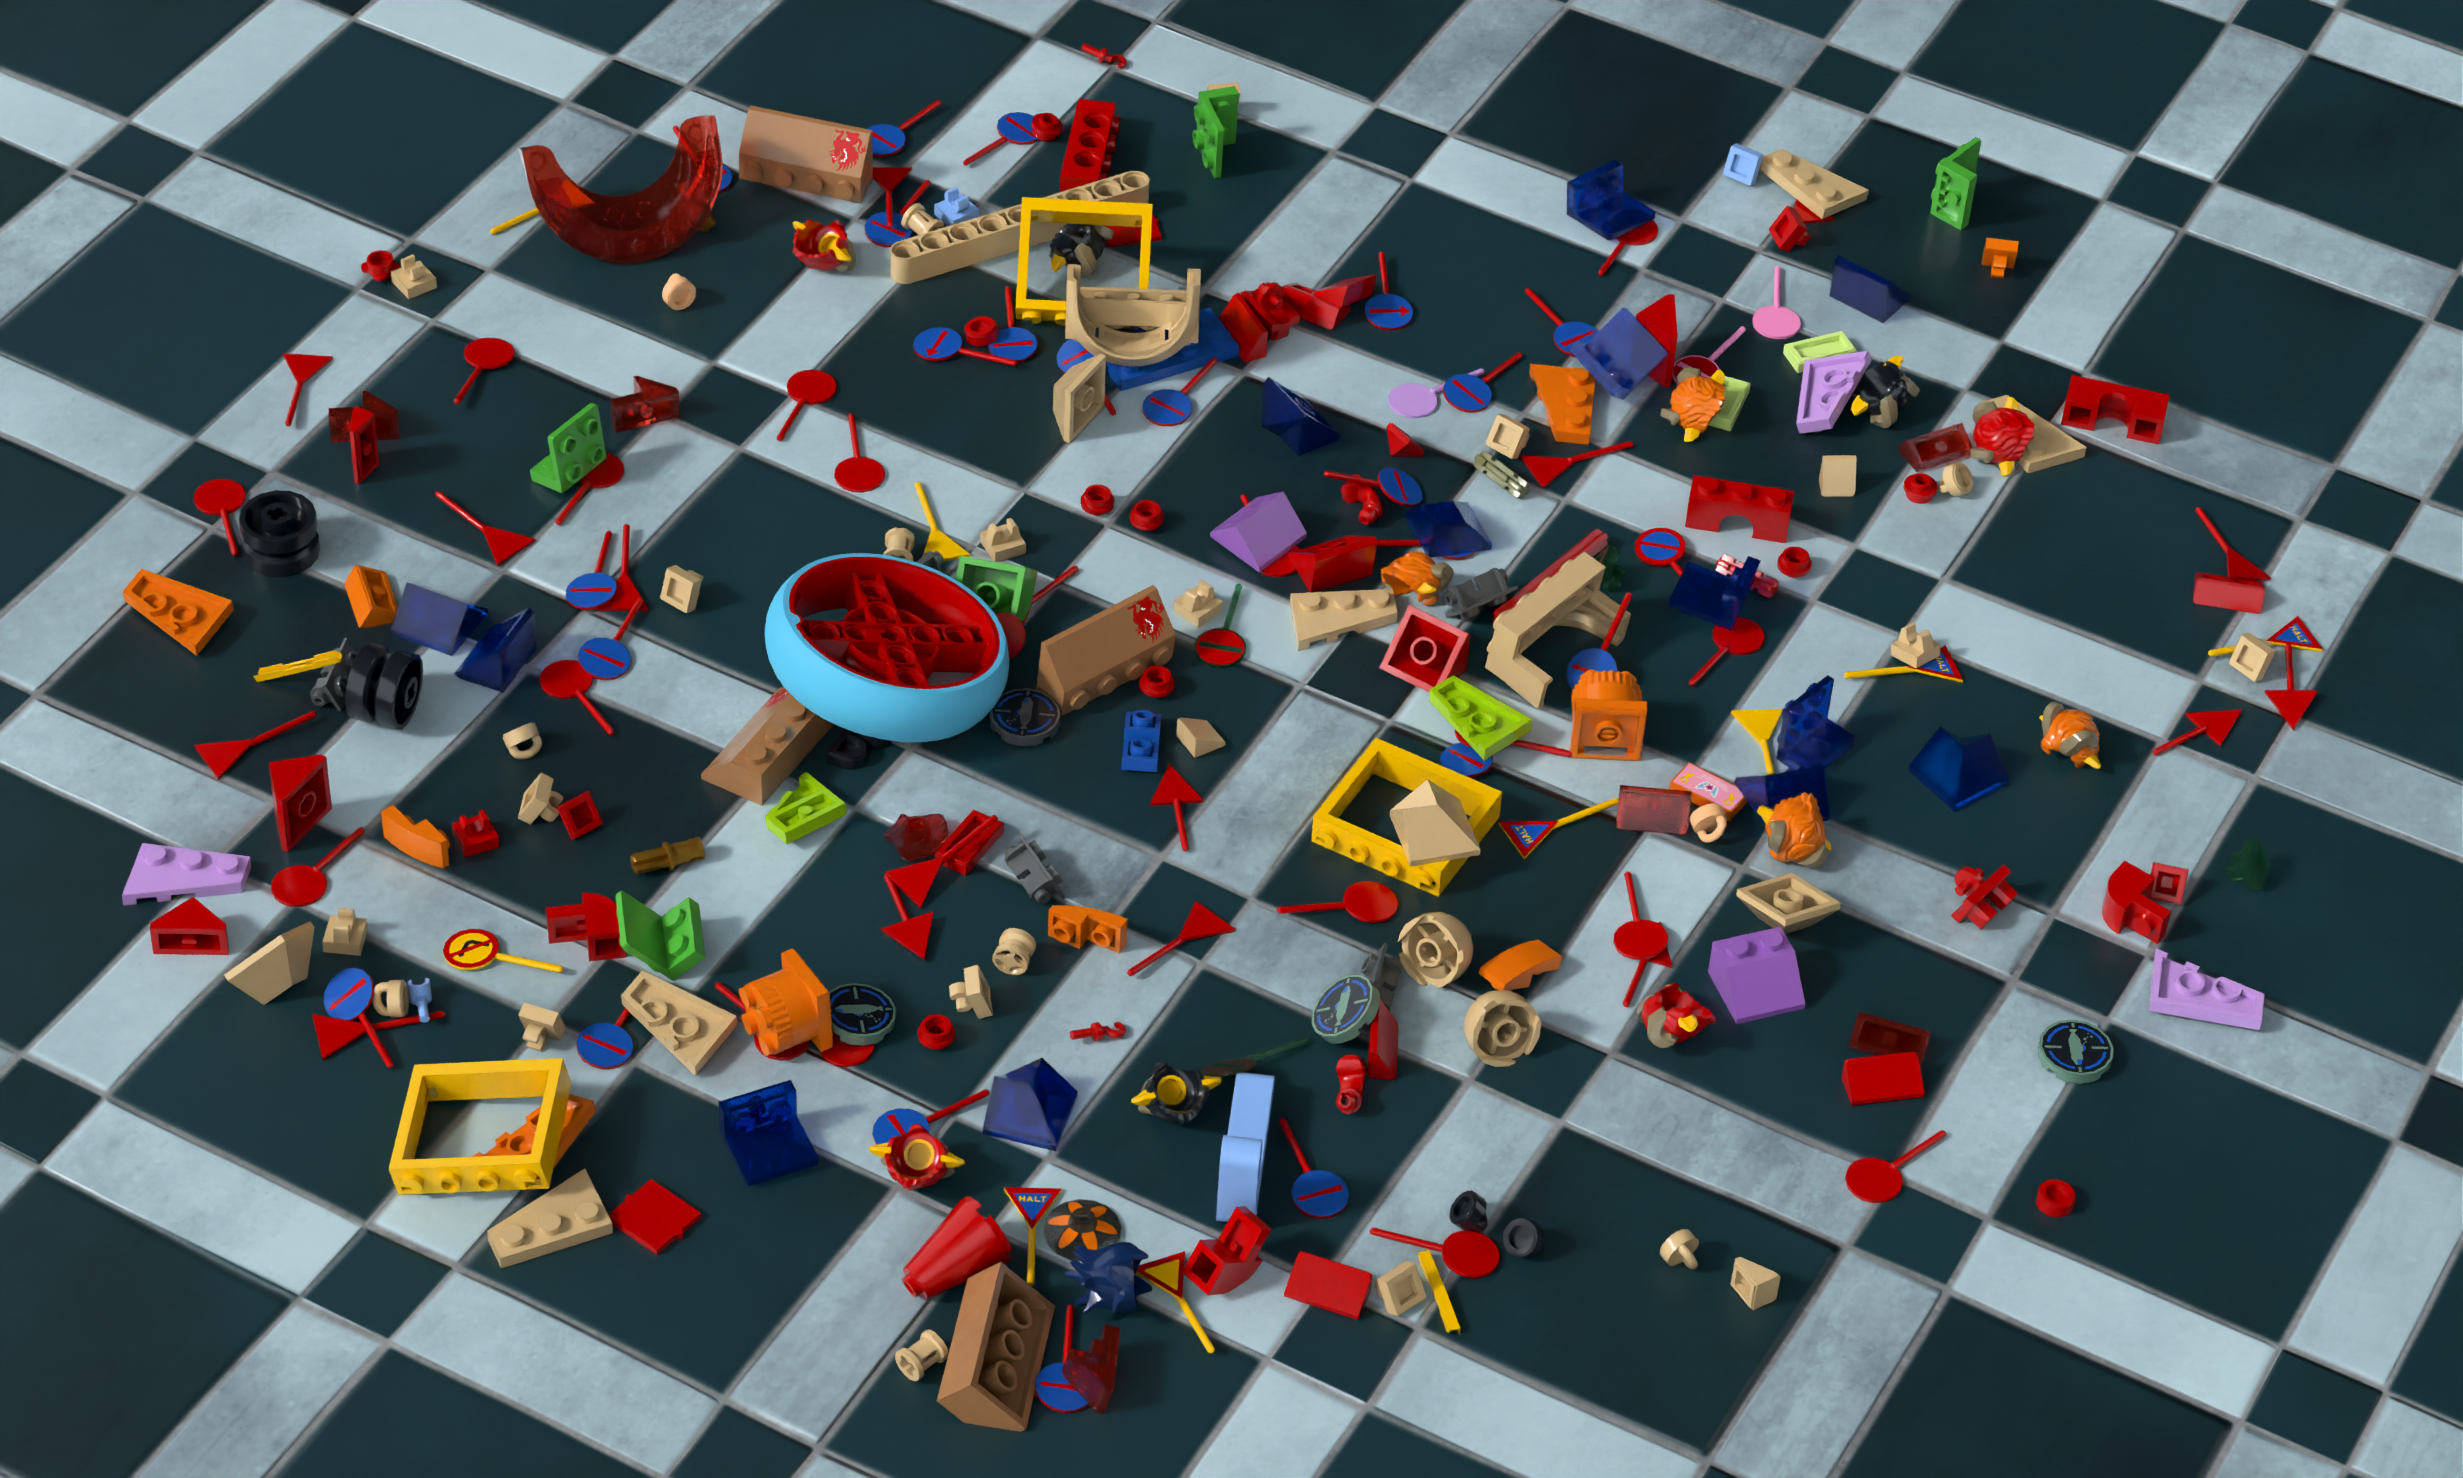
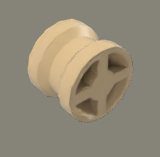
M1009 928L1001 934L999 946H997L993 953L992 961L1000 971L1006 974L1020 975L1025 973L1030 963V957L1036 949V942L1028 932L1018 928Z

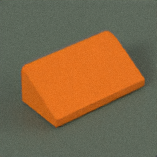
M355 565L345 581V588L358 627L370 628L399 622L401 615L386 572Z

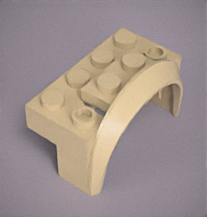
M1068 264L1065 339H1073L1094 356L1101 353L1106 356V362L1121 366L1155 364L1171 357L1186 345L1198 343L1201 269L1189 268L1187 270V290L1080 287L1081 266ZM1125 326H1139L1141 329L1151 331L1127 333L1114 329H1122ZM1098 327L1099 338L1095 337L1096 328ZM1165 329L1168 330L1167 340H1165Z
M1583 552L1574 560H1567L1557 574L1553 577H1546L1534 592L1523 595L1514 608L1503 611L1493 623L1495 630L1493 638L1487 647V652L1489 653L1485 668L1503 680L1537 709L1544 706L1547 686L1552 682L1553 678L1522 656V652L1553 626H1570L1583 629L1605 640L1620 607L1619 604L1599 591L1606 567L1586 552ZM1627 610L1611 641V644L1618 646L1625 637L1631 613Z

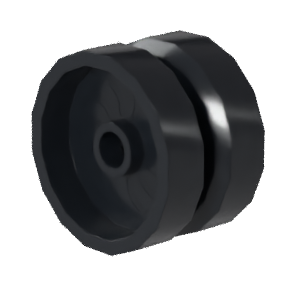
M274 490L255 496L242 507L239 525L242 535L243 556L246 564L256 573L268 577L292 576L310 568L318 559L320 543L317 532V514L313 503L305 496L292 491Z
M366 643L361 647L351 667L346 686L345 705L349 718L365 722H372L377 719L381 726L402 730L412 718L421 693L423 661L420 655L402 650H397L392 654L389 647L374 643Z

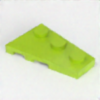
M1454 675L1430 689V703L1484 761L1532 731L1531 718Z

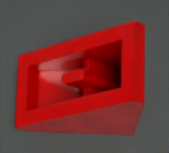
M191 897L150 923L153 954L229 955L226 924L194 897Z

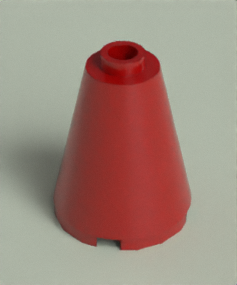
M966 1196L957 1203L904 1266L905 1277L902 1278V1282L913 1297L916 1298L920 1295L927 1300L967 1282V1278L999 1262L1007 1264L1013 1260L1014 1256L1009 1255L1013 1250L1005 1234L991 1215L985 1218L976 1211L982 1205L972 1197Z

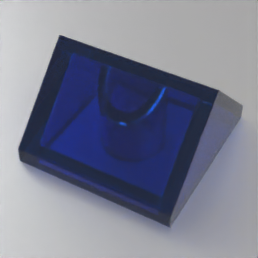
M1839 255L1837 256L1834 264L1830 297L1881 323L1888 320L1909 301L1911 295L1891 281Z
M407 582L391 627V634L453 656L487 616L488 608L427 586Z
M529 607L487 629L454 674L459 679L504 693L536 650L535 619L532 609Z
M1823 765L1793 767L1736 777L1734 781L1764 825L1766 823L1757 813L1759 806L1764 805L1774 809L1776 803L1779 804L1781 800H1787L1790 797L1795 798L1803 792H1806L1808 795L1810 793L1813 794L1814 798L1818 801L1817 805L1820 808L1819 812L1823 821L1829 820L1830 810Z

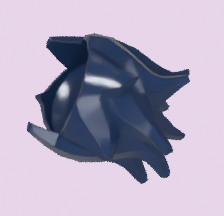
M1117 1242L1097 1250H1090L1078 1244L1076 1245L1077 1251H1073V1254L1082 1263L1073 1259L1070 1263L1076 1270H1066L1065 1276L1076 1280L1088 1289L1075 1302L1076 1306L1086 1304L1083 1312L1085 1315L1096 1308L1110 1309L1113 1313L1116 1311L1130 1312L1137 1309V1296L1152 1291L1150 1284L1135 1275L1140 1262L1149 1257L1147 1253L1138 1249L1136 1245L1129 1242Z

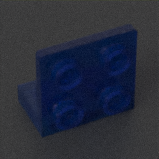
M1615 159L1567 182V215L1606 240H1613L1655 219L1656 212L1623 192V164Z
M1622 308L1587 344L1577 341L1569 349L1612 397L1624 400L1668 356V351L1627 308Z
M1748 556L1742 568L1735 567L1731 578L1688 562L1670 597L1668 605L1683 613L1711 622L1716 626L1732 630L1750 593L1761 560Z
M1829 675L1818 683H1812L1806 692L1796 700H1790L1781 713L1783 720L1781 732L1777 738V743L1779 744L1776 759L1807 780L1812 779L1854 745L1855 736L1828 719L1834 679Z
M791 1080L718 1102L719 1132L746 1185H754L818 1164V1155L797 1117V1095Z

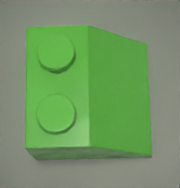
M960 556L956 580L978 595L994 614L1010 613L1023 622L1032 605L1038 571L1022 566Z

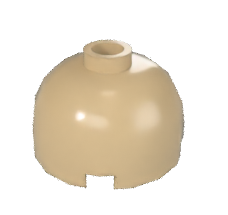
M1444 912L1425 913L1406 923L1399 934L1398 942L1402 940L1403 952L1399 953L1400 962L1407 974L1418 984L1426 986L1428 982L1436 986L1435 988L1443 987L1462 976L1471 963L1474 948L1472 937L1466 925L1457 917Z
M1495 990L1480 995L1470 1005L1465 1014L1463 1031L1470 1049L1485 1064L1494 1067H1505L1516 1063L1512 1059L1520 1057L1523 1053L1527 1056L1534 1049L1540 1037L1541 1021L1535 1009L1524 997L1509 990Z

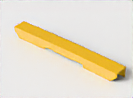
M333 650L314 655V658L283 665L280 663L260 668L258 671L259 675L253 677L257 682L292 675L340 663L343 655L341 652Z
M1430 1251L1418 1252L1419 1263L1427 1282L1430 1284L1446 1332L1450 1333L1452 1330H1457L1458 1334H1460L1459 1323Z

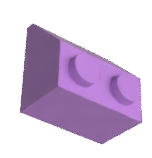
M1781 926L1712 943L1708 973L1736 1024L1805 1009V999L1796 953Z

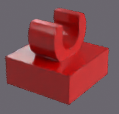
M1790 206L1785 207L1769 228L1779 249L1790 252L1795 244L1805 246L1812 237L1810 234L1805 233L1807 227L1797 209Z
M483 809L479 810L478 816L467 819L465 815H461L459 821L452 823L453 835L465 857L500 847L499 836Z

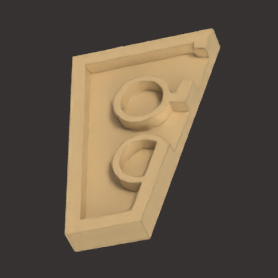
M1784 149L1764 156L1759 169L1821 219L1865 201L1869 192L1868 189Z
M2000 396L1979 402V404L1994 401L1997 408H2003L2007 398L2010 396ZM2019 403V411L2027 414L2028 419L2035 424L2033 427L2035 428L2034 438L2026 446L2023 457L2018 461L2027 473L2085 457L2086 446Z
M1393 589L1290 594V609L1298 651L1309 648L1311 642L1324 639L1326 643L1338 640L1339 634L1352 630L1362 633L1397 623L1398 612Z
M643 970L621 995L622 1005L695 1076L737 1026L736 1015Z
M585 1168L487 1230L488 1242L501 1269L613 1233L609 1215Z

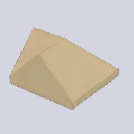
M1101 353L1072 366L1054 384L1053 412L1063 440L1067 443H1070L1104 407L1106 356Z
M1427 779L1390 810L1391 820L1410 867L1480 855V847L1460 799Z
M1793 873L1739 888L1736 896L1761 921L1772 928L1781 926L1785 934L1816 924L1838 911L1841 902Z
M309 921L279 935L224 974L225 978L261 1004H267L292 985L307 979L315 927Z

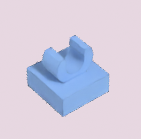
M1737 143L1731 145L1723 175L1749 186L1755 184L1764 154Z
M957 187L946 191L944 195L945 200L934 204V215L947 226L979 217V209L969 201L966 195L958 194L959 190Z

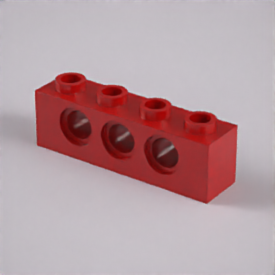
M1078 99L1060 174V192L1108 178L1107 174H1110L1112 155L1110 154L1115 153L1116 135H1119L1121 116H1115L1116 103Z

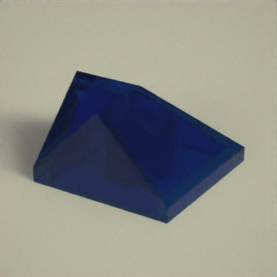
M1270 377L1265 380L1261 425L1263 428L1279 436L1298 456L1338 441L1341 435L1304 397Z
M1941 726L1908 767V771L1954 812L2008 785L2009 782L1991 734L1961 738Z
M1043 1058L1007 1074L994 1076L983 1125V1134L1056 1151L1078 1097V1091Z

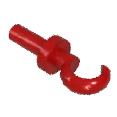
M1085 43L1082 45L1081 50L1098 57V62L1103 63L1104 60L1110 63L1118 61L1121 62L1117 66L1119 69L1127 65V61L1123 56L1119 54L1110 55L1108 54V49L1104 47L1102 50H1099Z
M1099 1022L1091 1024L1090 1028L1071 1030L1070 1038L1075 1040L1092 1037L1094 1041H1101L1103 1035L1110 1038H1120L1125 1035L1126 1028L1120 1022L1114 1023V1026L1119 1030H1113L1108 1026H1101Z

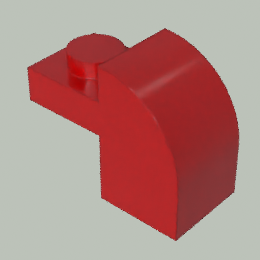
M2126 861L2109 877L2102 905L2103 919L2108 927L2117 934H2120L2128 927L2139 935L2158 944L2166 935L2171 911L2151 900L2155 877Z
M582 893V904L546 907L549 944L586 940L589 961L626 958V952L619 942L620 933L616 903L600 894Z
M1246 1206L1236 1207L1218 1239L1199 1240L1182 1273L1207 1295L1229 1293L1247 1281L1263 1260L1257 1254L1268 1237L1271 1228Z

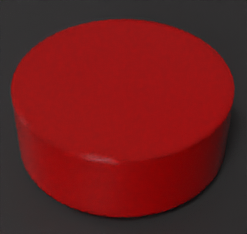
M986 316L973 318L964 328L966 340L973 346L989 345L999 335L996 321Z
M2047 1180L2038 1188L2036 1205L2041 1212L2048 1216H2067L2074 1208L2076 1200L2075 1190L2071 1185L2062 1180Z

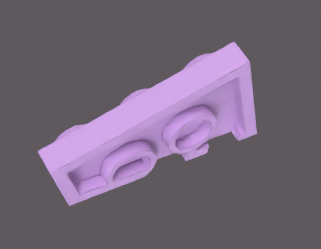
M1869 350L1804 361L1796 421L1800 434L1820 432L1833 428L1872 361Z
M142 843L122 894L123 906L137 904V899L157 897V902L171 901V895L192 893L195 897L199 898L242 893L252 867L250 856Z
M2156 948L2148 1011L2260 1030L2264 993L2226 977L2212 978L2199 972L2200 967L2188 961L2185 965L2167 959L2168 953Z

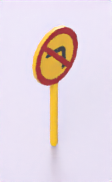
M482 929L459 931L445 942L443 948L445 961L451 967L459 970L472 971L481 969L491 964L495 959L557 973L563 972L561 965L498 953L499 944L497 938L492 933Z

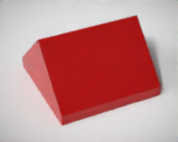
M1667 294L1636 314L1630 361L1632 366L1664 387H1671L1678 338L1674 294Z
M1347 535L1289 552L1288 555L1307 589L1313 593L1372 576L1378 543L1374 536Z
M1408 605L1379 668L1430 692L1431 688L1452 675L1459 678L1467 670L1470 634Z
M321 754L269 762L274 813L281 848L287 853L332 809L327 757Z

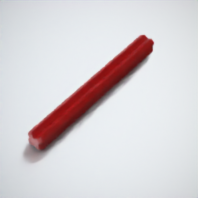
M1600 529L1593 530L1497 608L1493 613V621L1503 611L1514 608L1523 595L1534 592L1546 577H1553L1557 574L1567 560H1574L1583 552H1586L1591 557L1595 556L1607 546V533H1603Z

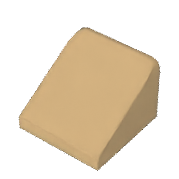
M1856 455L1822 457L1819 485L1823 497H1853L1855 495Z
M1177 719L1176 736L1194 758L1225 746V741L1207 720Z
M1742 1257L1736 1258L1730 1285L1749 1308L1755 1310L1776 1300L1780 1283L1779 1274Z

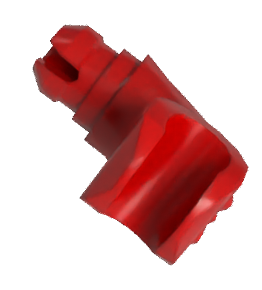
M1352 474V476L1361 477L1359 474ZM1348 481L1341 486V494L1344 501L1349 504L1363 503V508L1359 513V521L1362 524L1372 525L1376 519L1382 517V503L1376 491L1370 486Z
M1344 1055L1338 1060L1336 1066L1340 1082V1093L1337 1095L1336 1104L1338 1109L1346 1114L1355 1113L1360 1108L1367 1066L1363 1058L1358 1055Z

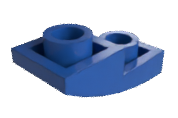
M1148 710L1126 712L1121 770L1157 772L1161 714H1154Z

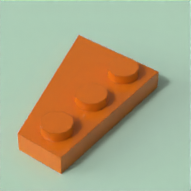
M1530 364L1529 374L1532 381L1536 383L1539 400L1543 401L1545 406L1546 418L1555 441L1589 445L1596 370Z
M141 569L123 590L126 603L196 656L234 611L233 602L230 599Z
M569 1094L554 1167L596 1112L593 1100ZM541 1106L526 1117V1124L512 1134L505 1132L495 1140L496 1146L484 1155L478 1152L473 1157L531 1154Z

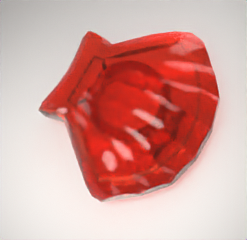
M939 813L912 817L901 814L894 825L883 833V837L887 841L895 843L899 854L904 860L914 861L936 853L937 849L948 838V826L944 816Z

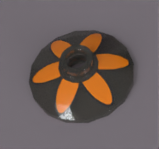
M1077 1199L1064 1202L1054 1208L1045 1220L1044 1236L1048 1246L1056 1254L1069 1260L1080 1261L1073 1254V1251H1077L1075 1248L1077 1244L1090 1250H1097L1109 1244L1120 1242L1121 1225L1118 1216L1108 1206L1097 1201Z

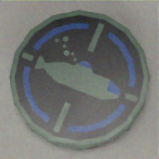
M1361 974L1348 975L1335 981L1318 998L1312 1011V1026L1315 1032L1331 1044H1341L1356 1038L1361 1033L1358 1029L1365 1023L1369 1026L1376 1016L1380 1006V993L1368 978Z
M850 983L839 985L829 991L832 1032L840 1036V1041L861 1046L876 1044L882 1041L884 1036L889 1032L891 1033L894 1029L896 1008L891 998L882 990L866 984Z
M2065 1020L2048 1026L2042 1033L2038 1046V1057L2041 1065L2047 1071L2051 1069L2057 1073V1078L2065 1082L2082 1084L2094 1082L2101 1078V1074L2108 1072L2111 1068L2114 1048L2110 1038L2100 1028L2088 1022Z

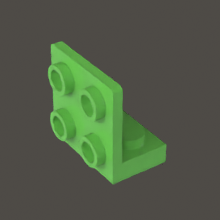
M1235 86L1200 91L1198 105L1194 106L1197 130L1193 131V143L1196 149H1200L1205 168L1210 169L1214 179L1221 178L1223 145L1236 143L1239 93Z
M1977 137L1966 144H1962L1949 157L1943 158L1938 163L1935 171L1937 178L1935 188L1931 194L1932 206L1930 214L1959 230L1968 225L1977 180V174L1975 173L1981 146V140Z
M588 404L548 436L550 454L530 469L533 482L564 493L607 458L599 410L596 404Z
M623 890L615 895L620 933L619 942L627 954L634 955L648 964L653 971L660 972L672 981L706 958L699 904L688 897L676 907L671 908L666 914L660 916Z

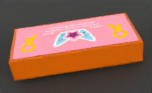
M1690 762L1670 781L1669 791L1700 807L1712 803L1720 804L1723 806L1728 821H1731L1748 802L1750 793Z

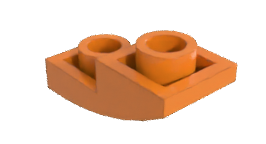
M394 805L381 811L383 837L407 855L429 865L440 868L449 866L448 849L450 848V842L443 830H437L427 819L415 824L409 815H403Z
M1053 905L1049 909L1048 936L1055 938L1059 942L1081 949L1084 943L1089 940L1100 947H1105L1119 954L1127 945V918L1081 906Z
M1537 939L1516 945L1498 954L1481 966L1478 974L1491 982L1493 988L1512 991L1513 989L1529 987L1533 974L1540 975L1542 972L1559 970L1563 956Z

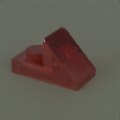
M640 376L633 377L634 394L610 399L611 424L616 433L680 417L679 391L677 388Z
M363 390V407L360 408L375 415L377 440L400 439L397 409L370 392ZM353 407L329 408L331 443L351 442L350 425Z
M1105 1324L1100 1338L1092 1339L1089 1352L1071 1349L1062 1368V1374L1096 1413L1104 1414L1114 1391L1120 1327Z

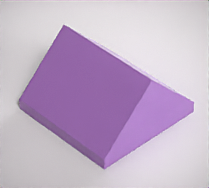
M1278 492L1255 498L1210 532V537L1260 573L1264 568L1307 537V532L1285 493Z

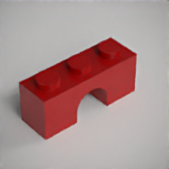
M2072 375L2061 425L2094 431L2095 423L2099 419L2107 417L2116 418L2127 426L2126 438L2159 444L2170 395Z
M1693 475L1685 527L1719 532L1720 522L1723 518L1730 515H1740L1752 523V538L1786 543L1794 491Z

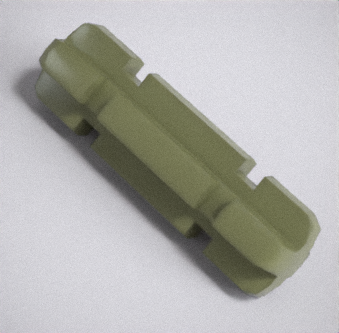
M1482 451L1475 456L1474 467L1483 474L1486 473L1488 478L1503 489L1508 490L1515 498L1521 499L1524 495H1527L1530 485L1528 481L1521 476L1516 477L1518 475L1516 472L1498 459L1495 460V457L1487 451Z

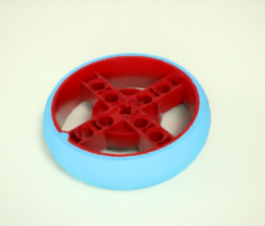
M870 553L839 554L813 561L792 574L774 596L767 612L765 624L766 650L770 664L783 687L799 703L821 718L839 727L865 736L898 742H928L958 735L976 725L992 710L1007 683L1010 660L1007 639L998 618L990 607L959 581L936 569L914 561ZM834 609L848 610L842 621L803 620V618L818 612ZM933 672L976 673L967 679L945 685L929 686L927 682Z

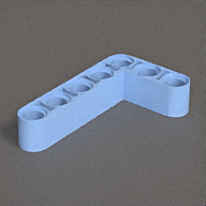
M1245 1072L1236 1073L1228 1134L1223 1135L1221 1146L1216 1221L1228 1222L1235 1208L1240 1206H1246L1257 1215L1275 1076Z

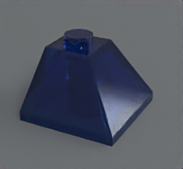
M1438 502L1405 510L1404 516L1424 552L1431 558L1492 549L1490 539L1468 502Z

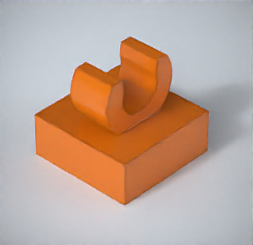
M1986 238L1982 265L1991 266V277L2004 278V270L2006 268L2014 269L2019 241Z

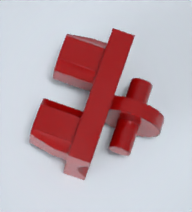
M1267 282L1260 284L1255 291L1245 290L1241 292V295L1261 323L1267 327L1270 339L1276 341L1289 335V326L1299 323L1300 315L1284 299V289L1278 283Z
M2003 864L1986 881H1983L1984 872L1982 869L1961 868L1954 876L1957 885L1955 892L1959 896L1965 894L1968 897L1951 916L1958 923L1965 917H1968L1976 926L1982 929L1998 913L1985 900L1987 897L2002 911L2018 895L2005 880L2012 871Z

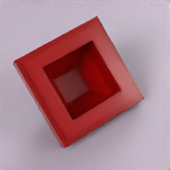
M1394 423L1387 425L1391 457H1422L1425 454L1423 452L1424 449Z
M589 791L557 807L571 840L603 824Z
M2153 862L2150 875L2155 877L2151 899L2182 905L2189 869Z

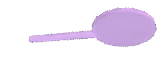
M1480 368L1468 374L1478 377L1483 375L1485 371ZM1407 383L1399 385L1390 392L1388 404L1400 416L1407 418L1426 417L1436 409L1437 396L1435 394L1443 391L1445 383L1431 389L1420 384Z

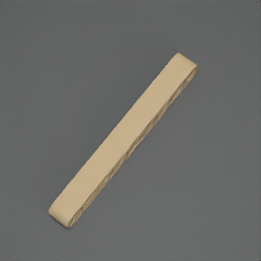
M1129 171L1043 198L1149 204L1150 179L1148 175L1141 171ZM1022 204L894 243L890 249V276L892 280L900 284H910L1018 251ZM1031 222L1030 247L1051 241L1055 238V234L1059 233L1067 223Z

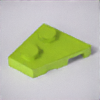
M807 772L799 777L800 785L794 792L787 791L782 796L781 802L774 806L765 816L767 829L786 844L799 840L801 837L847 815L845 802Z

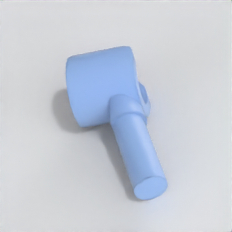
M425 978V983L420 985H414L412 980H409L407 982L409 1002L417 1005L420 1021L426 1023L430 1019L427 1004L432 1001L430 979Z

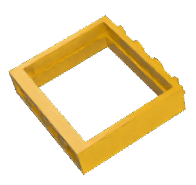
M1022 197L1016 319L1030 320L1032 324H1038L1041 321H1055L1058 325L1066 326V301L1026 299L1031 222L1142 227L1138 289H1149L1153 204Z
M1375 738L1314 814L1311 841L1439 897L1469 857L1410 867L1401 845L1339 819V816L1373 774L1412 791L1428 779L1460 799L1465 813L1471 816L1468 821L1479 845L1500 817L1502 791Z
M551 1058L414 1065L389 1165V1172L398 1195L549 1189L572 1085L564 1059ZM543 1096L531 1154L414 1159L428 1101Z

